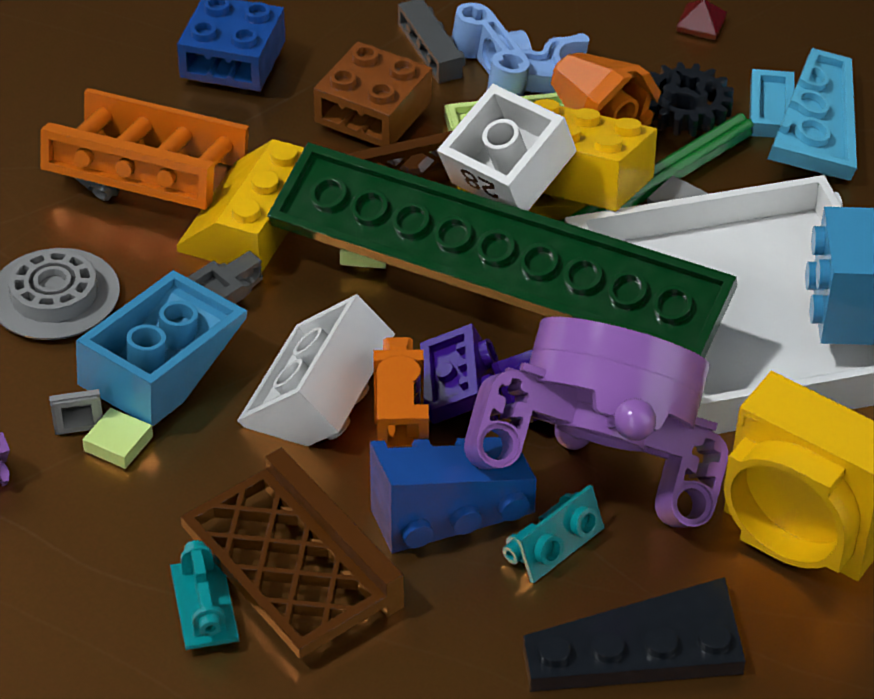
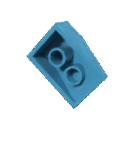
M172 270L76 340L77 385L86 390L99 389L101 399L128 415L151 424L153 427L186 400L246 320L247 310Z

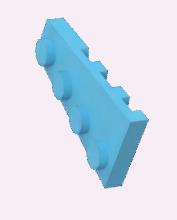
M814 48L811 49L767 157L768 160L818 172L828 177H837L851 181L857 169L852 58Z

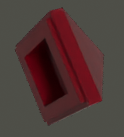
M707 0L690 2L687 4L676 26V31L716 40L727 17V12Z

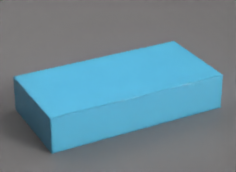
M752 69L749 119L751 118L754 125L751 127L753 132L751 136L776 137L794 92L795 72Z

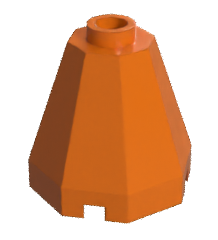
M581 52L568 54L559 60L554 67L551 85L565 107L576 110L590 108L599 111L602 116L615 119L634 118L645 126L651 124L654 112L649 110L651 100L658 103L661 94L651 74L641 66Z

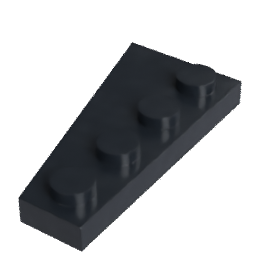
M725 577L523 635V654L530 692L744 674L746 663Z

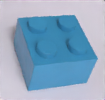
M824 207L821 226H813L811 250L812 255H816L815 261H808L805 271L806 290H814V295H811L810 322L811 324H818L821 344L874 345V208Z

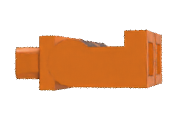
M387 337L383 339V350H373L374 424H377V441H385L388 448L412 447L414 440L429 439V404H423L424 351L413 350V339L410 337Z

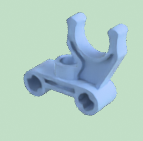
M464 3L456 9L452 34L455 46L459 51L463 52L465 58H477L488 72L487 90L492 84H495L518 96H524L525 91L542 94L556 93L551 85L554 67L558 61L568 54L579 52L587 54L589 37L586 34L579 33L567 37H553L547 41L542 51L537 52L532 50L530 40L523 30L507 32L488 7L478 3Z

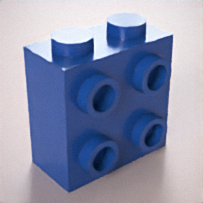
M200 0L177 43L180 78L238 87L244 90L261 91L285 43L284 7L243 0Z

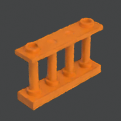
M88 88L84 91V122L80 126L72 128L48 122L41 128V169L206 210L213 202L214 168L218 163L232 166L235 161L248 154L249 126Z

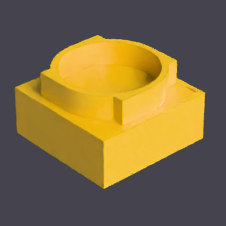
M771 370L739 407L733 451L728 456L724 482V512L730 514L740 528V540L789 565L809 569L827 567L859 581L874 561V420Z

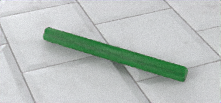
M738 113L655 163L654 178L621 208L639 205L647 200L670 177L683 178L751 136L753 133L751 127L754 125L751 118L747 119L743 113ZM587 204L568 217L607 211L608 209Z

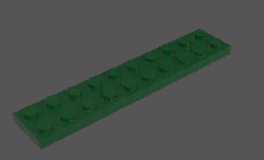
M310 142L306 144L267 215L272 226L548 317L585 319L648 334L684 347L702 356L704 359L737 288V276Z

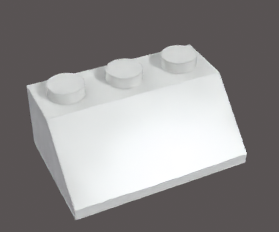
M358 294L296 324L237 421L244 428L307 447L326 438L334 440L347 429L351 421L348 416L354 405L361 401L369 391L367 383L374 372L373 350H383V339L394 337L395 333Z

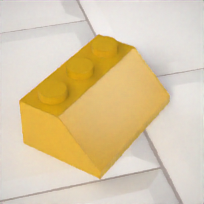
M272 139L235 161L213 192V202L206 210L201 209L177 243V252L208 261L214 260L216 263H225L227 265L250 251L261 259V271L263 272L289 232L272 226L267 215L305 147Z

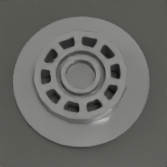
M49 248L28 253L10 262L0 271V324L17 335L36 340H60L83 334L105 320L115 308L120 292L118 277L107 262L83 250Z

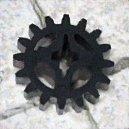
M677 62L676 68L672 70L668 66L663 65L661 66L660 74L650 72L661 92L658 103L651 100L649 110L654 112L652 122L658 120L657 129L660 131L667 127L673 128V135L678 136L682 130L688 131L691 137H696L697 131L700 129L707 133L713 129L714 125H720L726 121V118L732 115L734 89L733 87H727L728 79L726 77L715 78L716 70L713 68L706 72L700 71V64L697 63L691 69L685 68L682 62Z

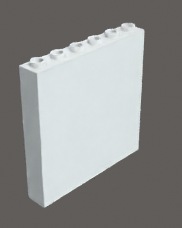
M825 175L620 208L618 211L607 210L565 217V223L737 276L736 291L705 357L710 363V369L697 417L718 423L716 431H713L714 433L721 434L736 431L739 407L771 370L851 410L874 406V345L821 344L818 324H811L810 299L811 295H814V290H806L805 271L807 262H814L816 256L812 255L811 250L813 226H821L824 207H843L841 196L838 192L832 190Z

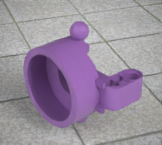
M546 317L541 319L529 364L521 363L519 370L508 367L505 369V372L489 376L482 382L478 390L464 442L466 457L472 465L488 470L509 466L518 459L522 451L532 417L555 424L556 439L563 447L569 450H578L584 448L589 442L622 450L645 452L664 458L666 460L655 498V510L661 521L670 527H697L711 519L715 511L728 461V448L722 437L713 432L716 431L718 423L697 417L710 369V363L706 359L684 347L648 334L606 323L570 317ZM508 386V393L515 396V402L505 405L506 398L498 394L499 388ZM501 414L499 420H509L510 423L498 420L491 421L490 416ZM489 431L496 433L501 438L503 444L502 452L496 460L490 458L483 448V440ZM697 446V452L704 455L702 463H699L697 456L692 455V449ZM689 474V478H698L699 481H685L684 475ZM683 491L687 492L692 500V510L687 517L682 516L677 507V499Z

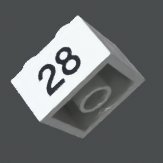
M492 84L437 149V152L451 183L475 195L528 211L577 152L565 117Z

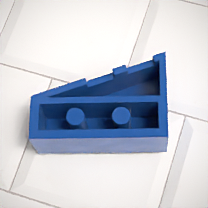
M485 437L483 440L484 451L494 460L502 452L503 444L501 438ZM457 438L455 446H432L429 439H419L413 441L412 447L388 448L385 441H370L371 511L391 553L410 548H420L434 541L459 534H469L476 529L504 521L518 520L525 515L535 513L537 479L522 451L513 464L503 468L488 470L472 465L467 459L464 450L465 438Z

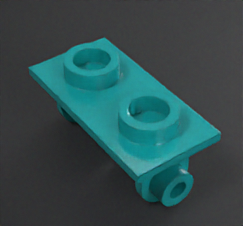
M588 485L579 493H566L561 496L557 504L538 517L540 523L537 525L531 523L519 533L510 535L506 539V546L503 547L502 552L510 563H524L530 582L535 583L605 528L593 486Z
M200 540L188 542L181 553V563L170 565L185 649L190 650L239 641L226 575L213 562L212 551L209 547L205 546L204 542Z

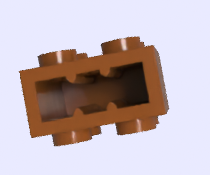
M357 41L314 87L315 122L379 146L396 143L432 102V67Z

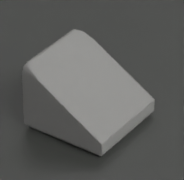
M99 389L49 396L55 435L91 430L103 416Z

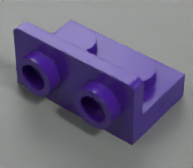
M471 323L420 343V350L424 351L423 398L424 404H429V420L432 424L472 411L482 382L489 376L494 375L491 364L498 362L495 347L490 339L483 340ZM498 415L490 416V420H498Z

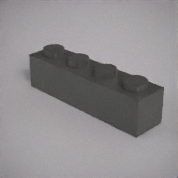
M411 0L399 3L398 25L425 65L432 67V75L438 84L463 78V66L466 64L465 56L455 46L452 36H448L445 32L442 22L436 19L432 8L428 7L424 0Z

